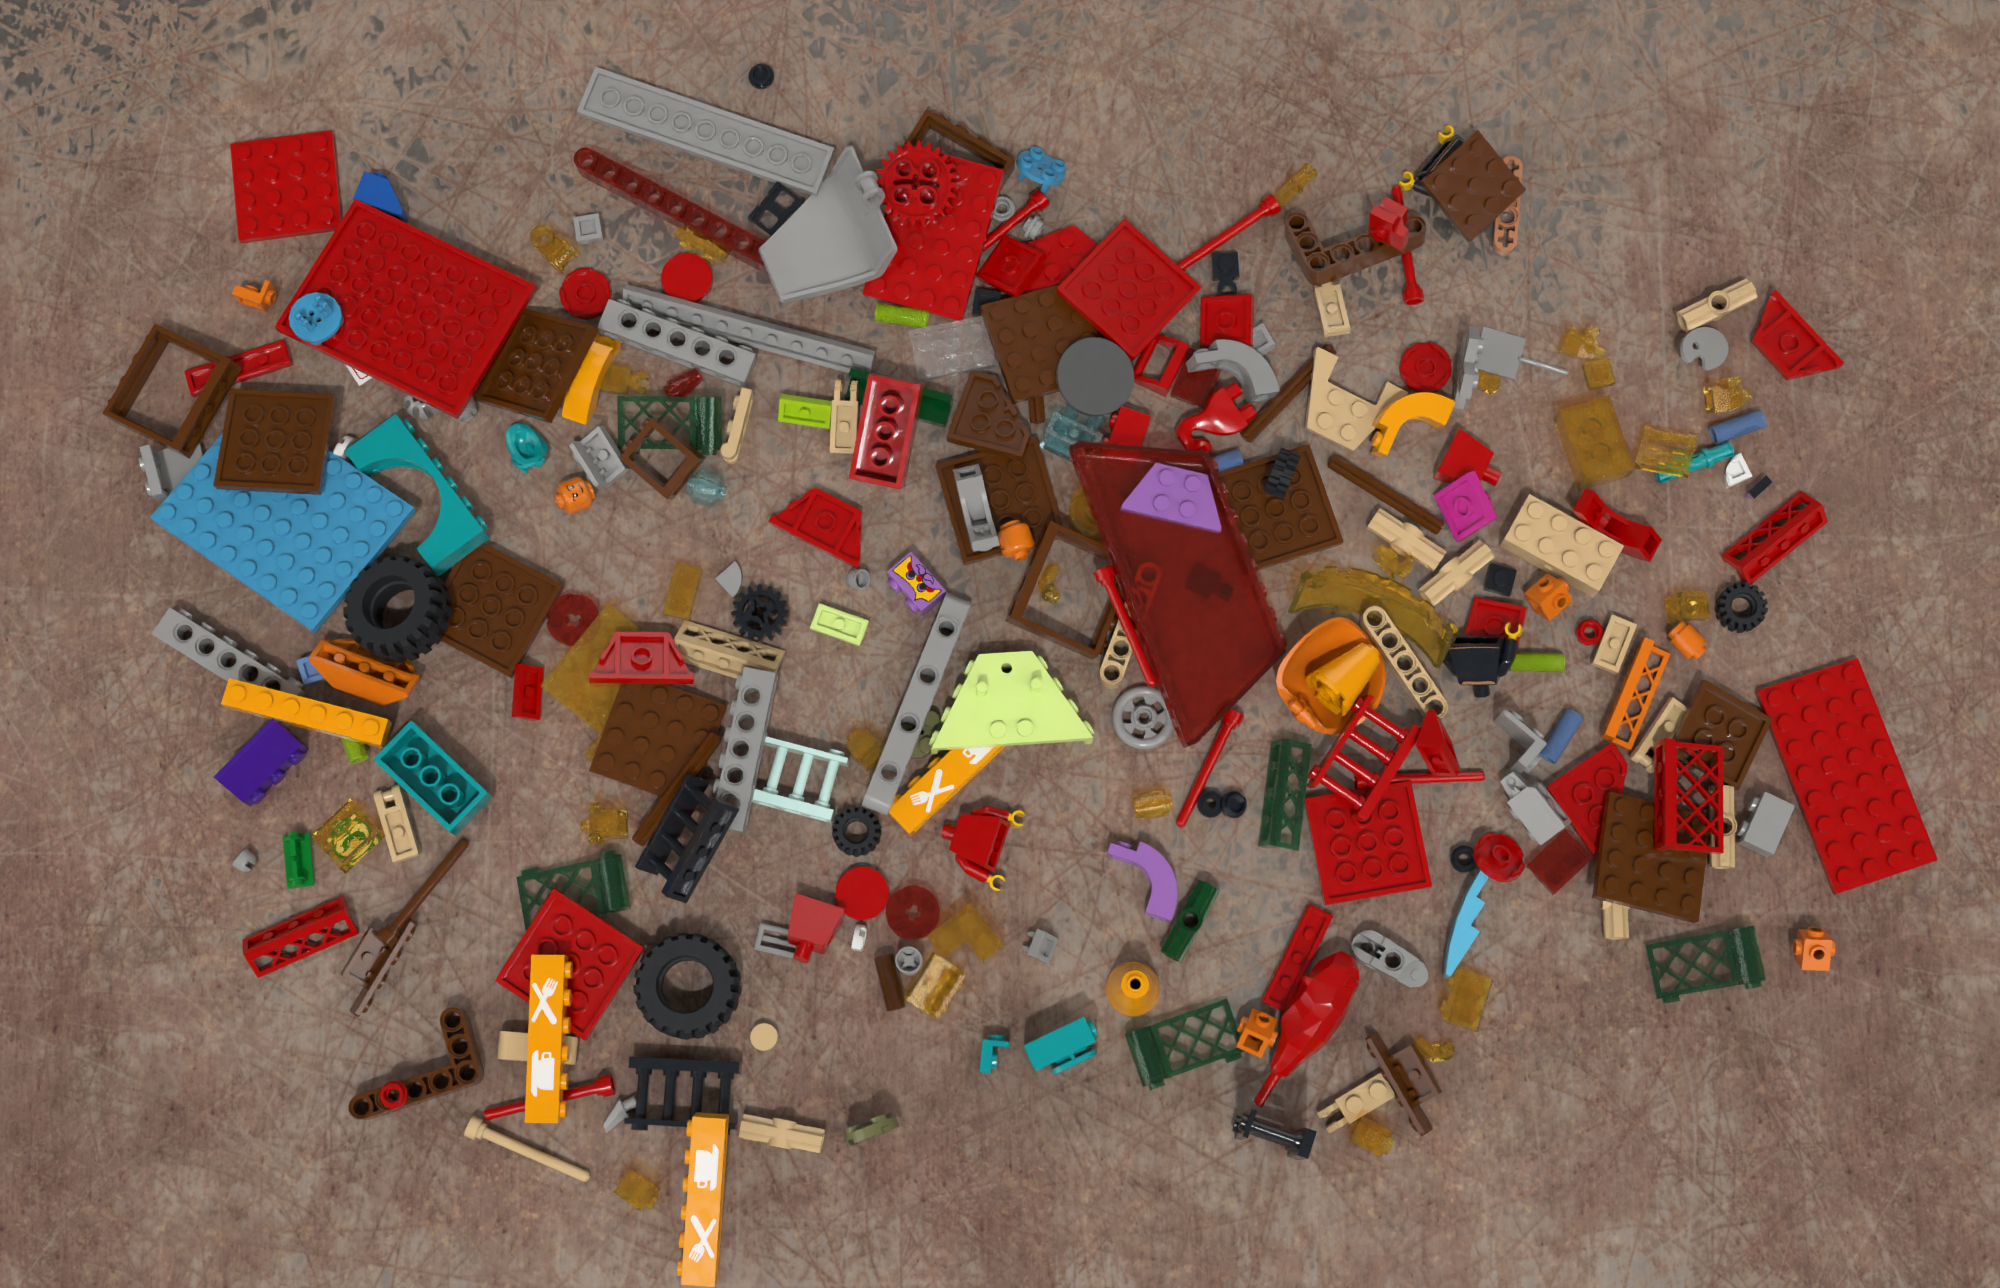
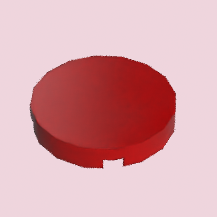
M683 253L668 260L661 273V282L667 295L698 303L711 291L713 275L710 266L702 257L692 253Z
M590 268L576 269L569 273L559 290L560 301L567 313L583 320L594 319L603 314L608 300L612 298L611 286L602 273Z
M1435 343L1414 344L1405 351L1400 360L1399 372L1401 379L1409 389L1416 393L1438 392L1445 387L1451 377L1452 365L1450 356L1444 348Z
M1494 832L1483 834L1473 846V857L1480 870L1489 878L1498 882H1511L1517 879L1525 869V863L1523 864L1522 859L1524 854L1518 844L1502 833L1499 835L1493 834Z
M856 867L848 870L840 877L836 885L835 898L838 907L845 909L847 917L854 920L868 921L876 918L885 910L889 900V888L885 878L878 871L870 867Z

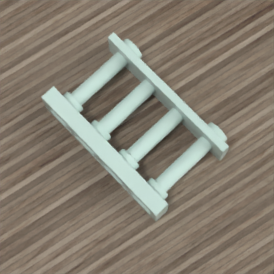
M766 734L764 745L777 748L767 786L763 787L762 791L755 789L752 803L833 824L835 812L833 809H830L831 805L828 803L839 765L849 766L850 761L847 757H844L845 753L830 749L829 753L770 738ZM787 751L803 755L793 792L789 794L788 798L778 795L779 791H777ZM813 758L829 763L819 799L814 804L804 802L805 798L802 796ZM743 772L741 779L737 780V783H739L743 779Z

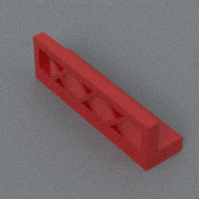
M1801 491L1798 492L1721 555L1722 560L1737 569L1742 583L1748 582L1751 585L1828 523L1822 503ZM1801 502L1807 504L1804 509L1793 511V508ZM1788 519L1783 526L1773 527L1777 521ZM1768 535L1767 539L1763 542L1754 543V540L1759 536ZM1740 552H1748L1747 555L1739 561L1733 558L1736 554Z
M342 895L242 939L243 955L257 978H260L359 934L349 915L348 903ZM345 920L349 929L342 932L331 930L334 924ZM313 933L323 935L320 942L311 943L306 941L307 937ZM288 944L298 946L295 953L290 955L281 953L282 948ZM263 955L273 957L270 964L261 968L255 960Z

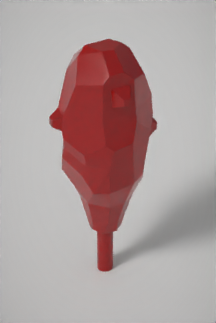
M1338 951L1322 958L1317 962L1309 975H1304L1301 979L1302 983L1297 993L1281 1016L1280 1042L1273 1056L1271 1073L1253 1100V1103L1259 1107H1263L1281 1077H1288L1307 1058L1317 1053L1330 1040L1343 1022L1349 1005L1359 987V970L1357 962L1352 956L1343 951Z

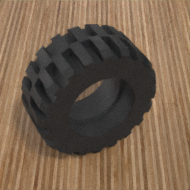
M393 556L383 558V562L376 560L371 563V567L368 570L364 568L359 573L360 577L357 581L353 580L349 586L352 589L350 594L346 593L344 602L347 603V607L343 608V616L348 619L345 621L346 628L351 632V637L355 642L382 660L388 662L393 660L396 663H404L406 658L413 661L420 658L419 654L423 653L426 655L432 651L431 646L434 643L438 645L443 639L440 636L443 631L447 632L450 625L447 623V620L452 617L453 609L448 606L452 604V598L448 593V587L445 582L420 561L414 558L410 559L407 556H398L397 559ZM413 590L415 599L409 616L401 624L393 628L383 629L382 615L387 603L398 593Z
M678 933L677 936L673 937L670 935L663 938L661 943L652 945L650 947L651 951L641 958V966L639 970L636 969L634 975L636 985H633V990L637 997L636 1004L643 1013L644 1019L658 1031L671 1037L685 1040L704 1038L705 1035L713 1034L720 1030L719 1027L724 1023L727 1024L731 1019L730 1015L738 1007L739 1003L737 1001L739 995H741L742 988L740 987V972L737 970L736 962L727 950L711 938L709 939L696 933ZM682 961L701 963L708 969L713 979V992L709 1001L702 1008L693 1012L675 1010L667 1003L663 995L662 984L666 973L672 966Z

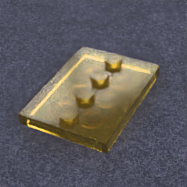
M609 603L540 686L601 736L621 684L589 683V674L591 671H594L599 662V657L604 649L609 646V641L615 631L644 632Z

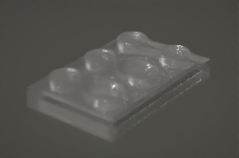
M982 316L908 330L919 382L970 373L971 370L980 371L996 368L991 341Z

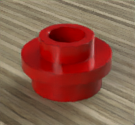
M1586 619L1578 624L1576 637L1581 644L1593 646L1602 639L1603 629L1597 621ZM1585 629L1592 630L1593 637H1587L1584 633Z
M390 1081L381 1088L380 1100L385 1107L397 1109L406 1103L408 1090L403 1083ZM393 1090L399 1092V1097L396 1100H392L390 1097V1093Z

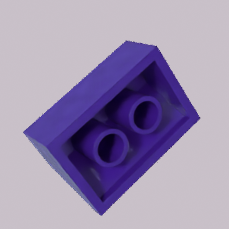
M272 718L214 778L243 803L252 806L253 804L260 803L266 797V791L273 784L277 785L285 778V772L292 765L295 766L304 759L305 752L309 748L286 726Z

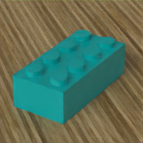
M410 721L373 759L445 829L455 836L493 798L480 783L413 721Z

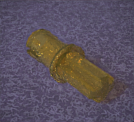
M1305 163L1293 177H1288L1287 182L1273 195L1280 207H1284L1297 193L1301 194L1303 188L1317 176L1318 173L1315 168L1308 175L1306 174L1312 167L1311 164Z

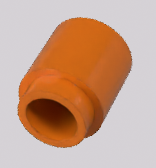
M1684 621L1680 622L1667 635L1671 639L1670 643L1687 660L1691 657L1697 660L1707 650L1704 645L1708 641L1690 623L1687 625Z

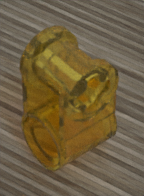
M536 226L530 232V240L535 251L560 274L565 272L564 268L573 258L580 256L567 241L561 239L547 226ZM542 236H547V237H549V240H548L547 243H545V244H538V243H537V241H538V239H539L540 237H542Z

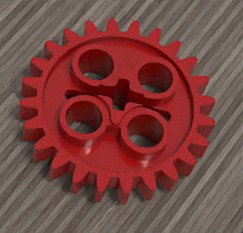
M908 141L907 149L905 150L900 145H897L898 153L896 155L889 151L888 154L891 159L889 161L881 160L885 168L876 169L882 175V178H878L877 184L881 185L885 193V198L881 205L888 204L883 211L886 214L894 211L892 219L896 221L901 216V224L904 226L908 220H911V225L916 227L918 220H920L922 225L926 227L927 219L929 218L934 223H937L936 215L940 214L942 217H945L944 207L952 209L953 207L949 200H956L958 198L952 193V190L960 189L958 184L953 183L954 180L959 178L957 173H951L956 168L955 164H947L950 159L948 154L940 157L942 154L940 147L933 152V145L931 143H928L925 149L921 141L917 142L916 148H913L910 141ZM905 164L911 165V172L907 176L899 175L901 166ZM936 166V175L932 178L925 177L927 167ZM917 179H919L923 184L939 183L940 186L936 188L918 185L917 190H915L910 184L894 185V182L916 183ZM903 190L908 191L909 198L907 201L898 202L897 195ZM927 192H934V201L930 204H924L923 196Z

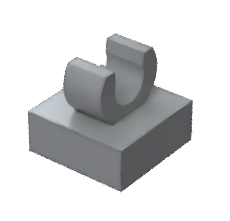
M1039 929L1036 930V933L1028 932L1027 935L1033 938L1031 946L1023 945L1022 949L1028 952L1027 955L1040 962L1049 964L1058 938Z

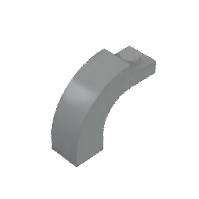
M1225 339L1215 340L1208 349L1205 348L1193 352L1192 357L1186 362L1188 373L1215 368L1232 373L1241 383L1247 403L1271 400L1280 391L1276 376L1269 363L1256 350L1241 342Z
M979 464L954 469L953 473L973 552L978 550L988 551L995 546H1000Z

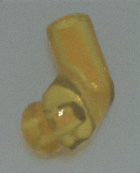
M1421 1035L1414 1043L1418 1051L1430 1062L1448 1061L1455 1054V1047L1450 1042L1431 1045Z

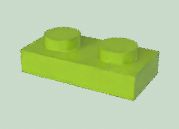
M781 394L778 421L830 429L832 401Z

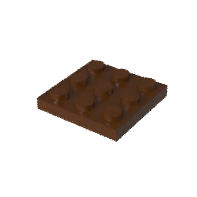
M1479 130L1471 133L1419 182L1467 242L1472 241L1526 190Z
M1701 680L1673 739L1676 742L1723 746V784L1733 786L1734 790H1739L1773 719L1712 683ZM1677 749V758L1686 763L1692 759L1685 750ZM1704 752L1700 756L1709 768L1715 764V753ZM1696 762L1691 764L1694 768L1705 773Z

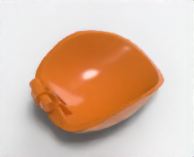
M1331 618L1302 636L1289 650L1277 672V690L1293 716L1301 724L1305 723L1310 729H1314L1322 734H1339L1353 712L1350 710L1345 716H1342V712L1336 715L1324 707L1315 697L1318 692L1314 686L1309 689L1306 678L1311 672L1361 643L1371 644L1380 654L1378 656L1380 663L1358 697L1362 698L1368 694L1374 696L1369 707L1375 710L1384 692L1386 682L1384 659L1371 638L1358 625L1347 618ZM1362 715L1356 726L1361 724L1367 718Z

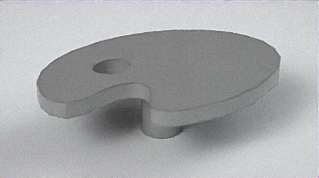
M1700 327L1690 331L1684 336L1680 345L1683 361L1688 364L1700 357L1702 368L1705 371L1719 367L1725 361L1729 350L1728 342L1724 335L1710 327Z

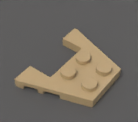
M1316 347L1313 353L1314 362L1311 373L1310 395L1308 396L1305 430L1349 452H1353L1375 429L1371 425L1381 410L1393 401L1407 396L1408 392L1386 382L1375 405L1328 382L1338 356L1320 347Z

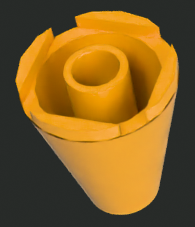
M1361 643L1311 672L1306 678L1309 689L1314 686L1318 692L1315 697L1324 707L1336 715L1342 712V716H1345L1379 665L1380 659L1378 656L1380 654L1373 645Z
M1125 962L1117 966L1110 973L1106 982V995L1112 1007L1126 1016L1143 1015L1150 1011L1159 999V979L1149 966L1140 962ZM1130 982H1138L1140 988L1136 990L1132 989L1130 987Z

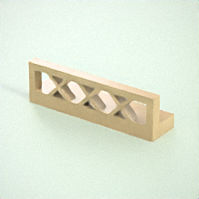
M684 620L674 638L675 647L683 655L684 663L736 679L739 673L743 674L744 667L775 672L777 674L785 655L784 650L755 641L750 642L748 639ZM686 631H690L698 634L699 636L692 637L689 635H685ZM719 640L722 641L724 644L718 645L712 643L711 641ZM741 647H742V648L748 649L749 651H748V652H741V651H738L737 648H741ZM768 655L774 657L775 660L773 662L763 659L762 656Z

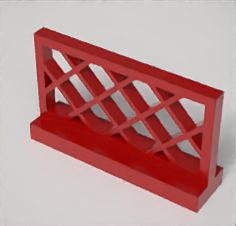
M1664 738L1654 744V850H1678L1710 854L1724 853L1723 746L1676 742L1675 739ZM1677 749L1685 750L1692 758L1684 766L1677 759ZM1704 752L1715 753V764L1711 768L1700 758ZM1694 762L1705 772L1698 780L1687 770ZM1681 774L1692 784L1685 792L1677 786V778ZM1707 776L1715 783V791L1710 795L1700 785ZM1694 788L1705 799L1698 807L1687 797ZM1682 800L1692 811L1685 819L1677 812V804ZM1707 803L1715 810V817L1710 822L1700 811ZM1694 815L1705 825L1698 834L1687 824ZM1682 827L1692 837L1687 844L1677 843V831ZM1707 830L1715 837V847L1707 846L1700 838Z

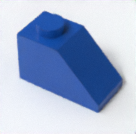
M364 171L353 200L357 199L407 223L408 217L394 187L388 180L389 178L379 172L371 174Z

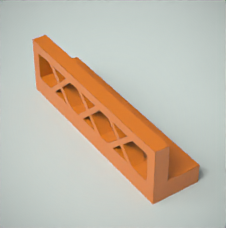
M1646 637L1638 644L1600 736V739L1609 743L1613 742L1614 745L1631 751L1671 655V653L1654 647L1655 641ZM1650 653L1662 658L1659 667L1649 670L1646 664ZM1656 672V674H1655V676H1654V679H1653L1652 676H1651V673ZM1646 676L1650 684L1649 691L1639 694L1636 686L1639 679ZM1646 696L1645 701L1643 703L1641 697ZM1637 700L1640 713L1629 719L1626 710L1631 701ZM1636 720L1635 725L1633 727L1631 722ZM1627 724L1630 731L1628 742L1616 738L1619 727Z

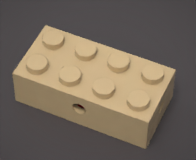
M1531 494L1523 502L1499 545L1501 548L1552 576L1562 578L1567 584L1592 598L1600 591L1624 545Z

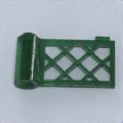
M617 396L618 449H622L626 444L625 431L630 426L640 433L635 421L643 413L650 419L655 418L647 409L654 402H660L667 410L659 418L663 420L671 413L680 423L674 431L677 432L683 426L690 433V445L696 450H701L702 455H717V450H721V397ZM624 401L634 402L641 409L632 419L625 413ZM640 402L648 403L645 406H643ZM666 402L674 403L671 406H669ZM679 402H689L690 413L682 420L673 409ZM689 419H690V427L686 424V422H687ZM648 438L646 440L648 443H644L640 448L677 449L673 444H665L668 441L666 438L661 443H654Z
M616 850L601 852L600 858L551 870L539 872L537 867L522 870V876L516 877L525 930L532 923L530 912L536 904L540 907L543 906L538 900L546 888L551 891L554 889L549 884L554 876L562 874L569 879L561 890L562 893L565 894L573 882L584 889L577 899V903L581 904L587 893L596 897L598 909L590 910L596 915L631 909L622 855L616 854ZM591 868L592 879L587 886L575 880L581 869ZM572 871H574L571 876H569L568 874H566L567 872H572ZM548 877L545 882L540 879ZM536 880L542 884L534 898L526 892V881ZM593 885H594V891H595V892H593L592 890H590Z
M1755 926L1645 945L1656 999H1662L1663 1004L1680 1001L1679 995L1745 985V989L1762 987L1761 981L1766 980ZM1711 939H1723L1725 949L1720 957L1705 949ZM1705 940H1706V942L1704 943L1703 946H1701V945H1699L1698 943H1696V942H1700V941H1705ZM1691 943L1700 949L1692 962L1678 954L1684 944ZM1679 945L1676 951L1669 948L1671 946ZM1664 948L1673 954L1665 967L1655 961L1654 949ZM1703 952L1716 960L1709 973L1695 965ZM1725 954H1726L1727 962H1728V963H1726L1725 961L1722 960L1723 957L1725 956ZM1675 957L1689 965L1681 978L1668 970ZM1719 963L1729 969L1732 981L1720 982L1711 976ZM1656 967L1662 970L1659 976ZM1692 968L1706 976L1700 986L1693 987L1684 981ZM1664 973L1679 981L1673 991L1661 992L1659 981ZM1709 979L1714 982V984L1705 985ZM1681 984L1688 987L1686 989L1678 990Z
M1227 999L1125 1034L1142 1086H1148L1149 1090L1164 1086L1165 1079L1221 1059H1225L1226 1064L1241 1059V1052H1244V1050L1239 1048L1227 1051L1218 1046L1223 1033L1233 1036L1236 1045L1240 1037ZM1223 1007L1226 1015L1223 1026L1208 1020L1213 1009ZM1207 1012L1205 1018L1199 1016V1014ZM1194 1017L1203 1022L1197 1036L1183 1029L1188 1018ZM1182 1021L1180 1027L1173 1024ZM1228 1023H1229V1026H1230L1231 1031L1228 1030V1029H1226V1026H1227ZM1206 1024L1220 1030L1214 1044L1200 1038ZM1169 1026L1177 1030L1172 1044L1161 1040L1158 1032L1159 1028ZM1180 1033L1195 1039L1189 1053L1175 1047ZM1198 1041L1212 1048L1207 1059L1201 1060L1192 1055ZM1164 1046L1169 1048L1167 1054L1165 1052ZM1174 1050L1187 1058L1181 1068L1172 1071L1168 1059ZM1215 1050L1222 1052L1221 1054L1213 1056ZM1190 1059L1196 1061V1063L1188 1065Z

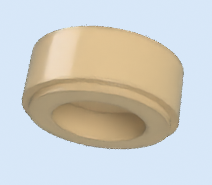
M758 1024L751 1031V1043L760 1051H769L778 1042V1032L770 1024Z

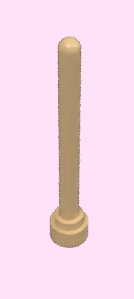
M473 1115L466 1127L464 1136L470 1139H487L583 1182L588 1181L590 1178V1173L584 1169L487 1128L488 1124H485L484 1120Z

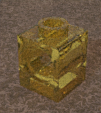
M866 727L862 731L857 729L847 737L848 743L845 746L868 773L878 764L884 748Z
M630 1169L614 1191L615 1194L640 1212H644L646 1208L651 1210L660 1198L657 1195L660 1188L634 1169Z

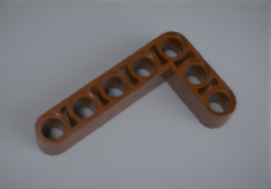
M1299 211L1291 212L1287 215L1285 219V238L1306 280L1312 285L1320 286L1421 247L1425 242L1426 222L1418 215L1408 216L1407 224L1405 225L1409 229L1408 244L1403 251L1385 242L1376 241L1368 232L1323 248L1308 217Z
M454 1007L447 1008L441 1013L440 1026L451 1065L399 1081L408 1090V1099L402 1107L397 1109L385 1107L380 1100L382 1088L380 1087L354 1096L348 1105L350 1115L359 1120H371L479 1084L484 1077V1068L468 1014L464 1010ZM454 1013H458L461 1020L460 1024L452 1028L449 1025V1018ZM465 1039L468 1043L467 1051L459 1054L456 1050V1045L460 1040ZM472 1065L475 1069V1076L470 1081H467L464 1077V1070ZM446 1074L449 1078L448 1086L440 1089L437 1085L438 1078ZM419 1082L422 1086V1093L419 1097L414 1098L411 1094V1088L415 1083ZM393 1090L392 1092L395 1093L397 1099L399 1097V1092L397 1090ZM366 1100L369 1103V1110L366 1114L362 1115L358 1110V1106L361 1101Z

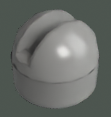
M865 569L851 570L846 578L847 584L855 590H865L870 583V575Z
M245 848L233 862L232 866L241 872H250L252 869L247 865L251 863L256 866V856Z

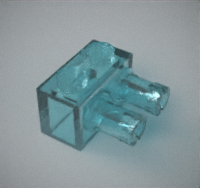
M1066 404L1061 414L1055 411L1039 447L1087 469L1103 436L1099 431L1106 419L1104 416H1099L1096 421V417L1089 416L1086 424L1082 425L1076 422L1079 413Z

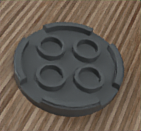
M1085 338L1072 344L1060 357L1056 368V384H1058L1059 391L1066 401L1065 403L1070 408L1086 416L1099 417L1116 411L1128 400L1134 386V370L1127 354L1115 343L1103 338Z

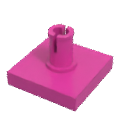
M1475 471L1466 473L1434 495L1456 542L1465 540L1498 519L1492 507V499H1488L1490 495L1485 493Z

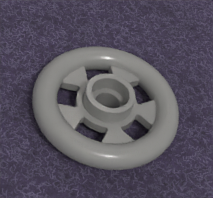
M1139 686L1127 690L1118 698L1112 711V724L1117 736L1125 744L1136 749H1152L1167 741L1173 733L1176 724V712L1173 703L1162 691L1149 686ZM1143 697L1145 704L1134 707L1132 700ZM1157 701L1164 709L1159 715L1151 707ZM1123 712H1131V723H1123ZM1141 714L1148 715V722L1142 723L1139 720V716ZM1157 721L1164 725L1158 734L1151 730ZM1134 728L1139 731H1145L1143 739L1132 736Z

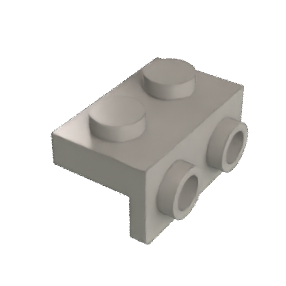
M604 426L596 427L581 441H573L569 444L573 451L574 459L581 464L586 472L587 480L595 487H609L631 469L619 459L622 454Z

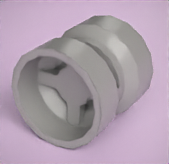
M907 946L898 951L895 963L901 973L912 976L922 969L923 958L916 948Z

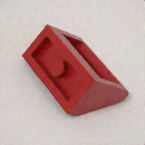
M1158 334L1141 352L1133 368L1134 383L1166 397L1189 352L1190 345L1181 340ZM1157 344L1174 351L1160 381L1141 376Z
M1433 709L1428 710L1419 732L1416 747L1432 775L1458 777L1460 766L1453 743L1436 711Z

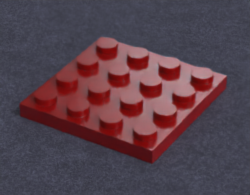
M332 130L230 144L238 240L241 244L333 232L336 230L342 220L335 135Z
M1124 218L1057 287L1055 292L1108 340L1118 345L1134 361L1202 287Z
M1411 780L1389 784L1368 819L1363 822H1359L1351 817L1355 810L1352 808V804L1336 793L1304 799L1324 906L1432 887ZM1368 788L1351 791L1357 794L1358 796L1360 794L1364 796Z
M553 889L495 982L529 1003L531 955L567 956L568 962L573 964L572 978H568L567 989H571L572 1000L571 1006H567L566 1017H570L571 1020L570 1031L585 1041L593 1032L646 947L558 889Z

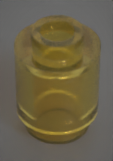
M1164 789L1140 793L1139 797H1133L1136 819L1143 818V820L1165 817L1169 816V810H1173L1171 794H1166Z

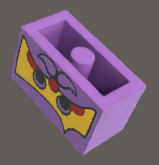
M912 552L887 571L888 578L890 579L887 581L888 585L896 594L901 592L907 598L904 602L914 614L918 611L923 617L945 598L946 590Z

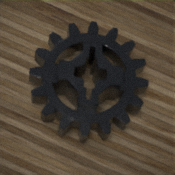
M758 584L757 591H753L749 586L747 587L749 594L745 595L740 592L741 601H733V605L737 610L732 611L731 616L738 618L733 622L735 628L741 627L739 630L741 636L748 633V640L752 642L754 637L758 638L759 643H763L764 637H768L770 641H773L772 634L781 635L782 632L779 627H787L788 625L787 621L783 619V617L790 616L788 610H783L788 604L786 600L779 601L782 597L780 592L773 595V588L771 586L766 591H763L761 584ZM759 598H767L771 601L766 603L759 600ZM750 602L748 611L743 613L745 606ZM756 605L764 612L763 618L765 623L757 616ZM778 613L775 623L770 626L773 616H776ZM748 625H756L761 627L762 630L751 629Z

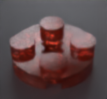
M562 595L551 604L548 611L547 628L557 642L570 648L583 646L592 641L602 625L597 606L590 598L584 595ZM573 614L575 617L580 615L581 618L578 620L579 624L577 626L567 625L570 621L569 615Z
M911 885L900 889L890 897L886 905L885 913L889 927L902 939L916 941L927 938L939 923L940 909L938 902L929 890L921 886ZM912 906H917V911L921 915L920 917H915L914 921L909 920V915L905 914L906 909H911Z

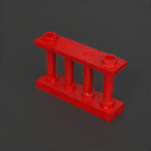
M1371 694L1357 698L1350 709L1353 712L1320 765L1315 764L1307 776L1310 780L1306 785L1312 789L1321 783L1351 803L1352 808L1355 809L1351 817L1359 822L1368 819L1415 745L1421 729L1415 724L1407 726V728H1400L1369 707L1374 698ZM1362 715L1396 737L1395 741H1397V744L1393 750H1385L1354 729ZM1348 738L1381 759L1383 766L1378 773L1370 772L1340 751ZM1334 760L1367 782L1366 785L1369 788L1364 796L1362 794L1358 796L1326 774Z

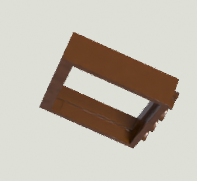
M926 109L905 141V144L910 141L912 146H916L917 142H922L931 129L995 167L1003 169L1005 174L1000 188L1001 191L1015 169V160L1007 155L1005 150L1000 149L998 151L991 147V144L986 139L972 136L962 125H953L941 113L938 115Z
M154 324L150 333L146 335L140 350L134 355L126 374L120 379L119 386L112 398L107 401L108 405L102 414L113 422L190 459L242 368L231 359ZM168 343L216 365L173 441L125 418Z
M1049 521L1044 525L1005 621L1092 660L1098 657V655H1102L1104 648L1108 644V641L1105 640L1108 630H1113L1118 619L1115 616L1116 612L1109 597L1089 646H1085L1022 618L1053 541L1057 538L1121 567L1114 583L1123 603L1127 597V592H1125L1127 583H1131L1135 577L1137 568H1134L1137 559Z

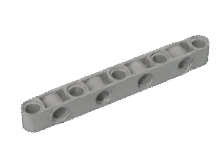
M946 593L862 803L863 807L886 816L888 815L972 602ZM941 628H948L952 634L944 636L939 630ZM922 675H929L934 681L924 683L920 677ZM909 722L914 725L915 729L905 731L901 724ZM889 770L894 772L896 777L892 780H887L883 778L881 773Z

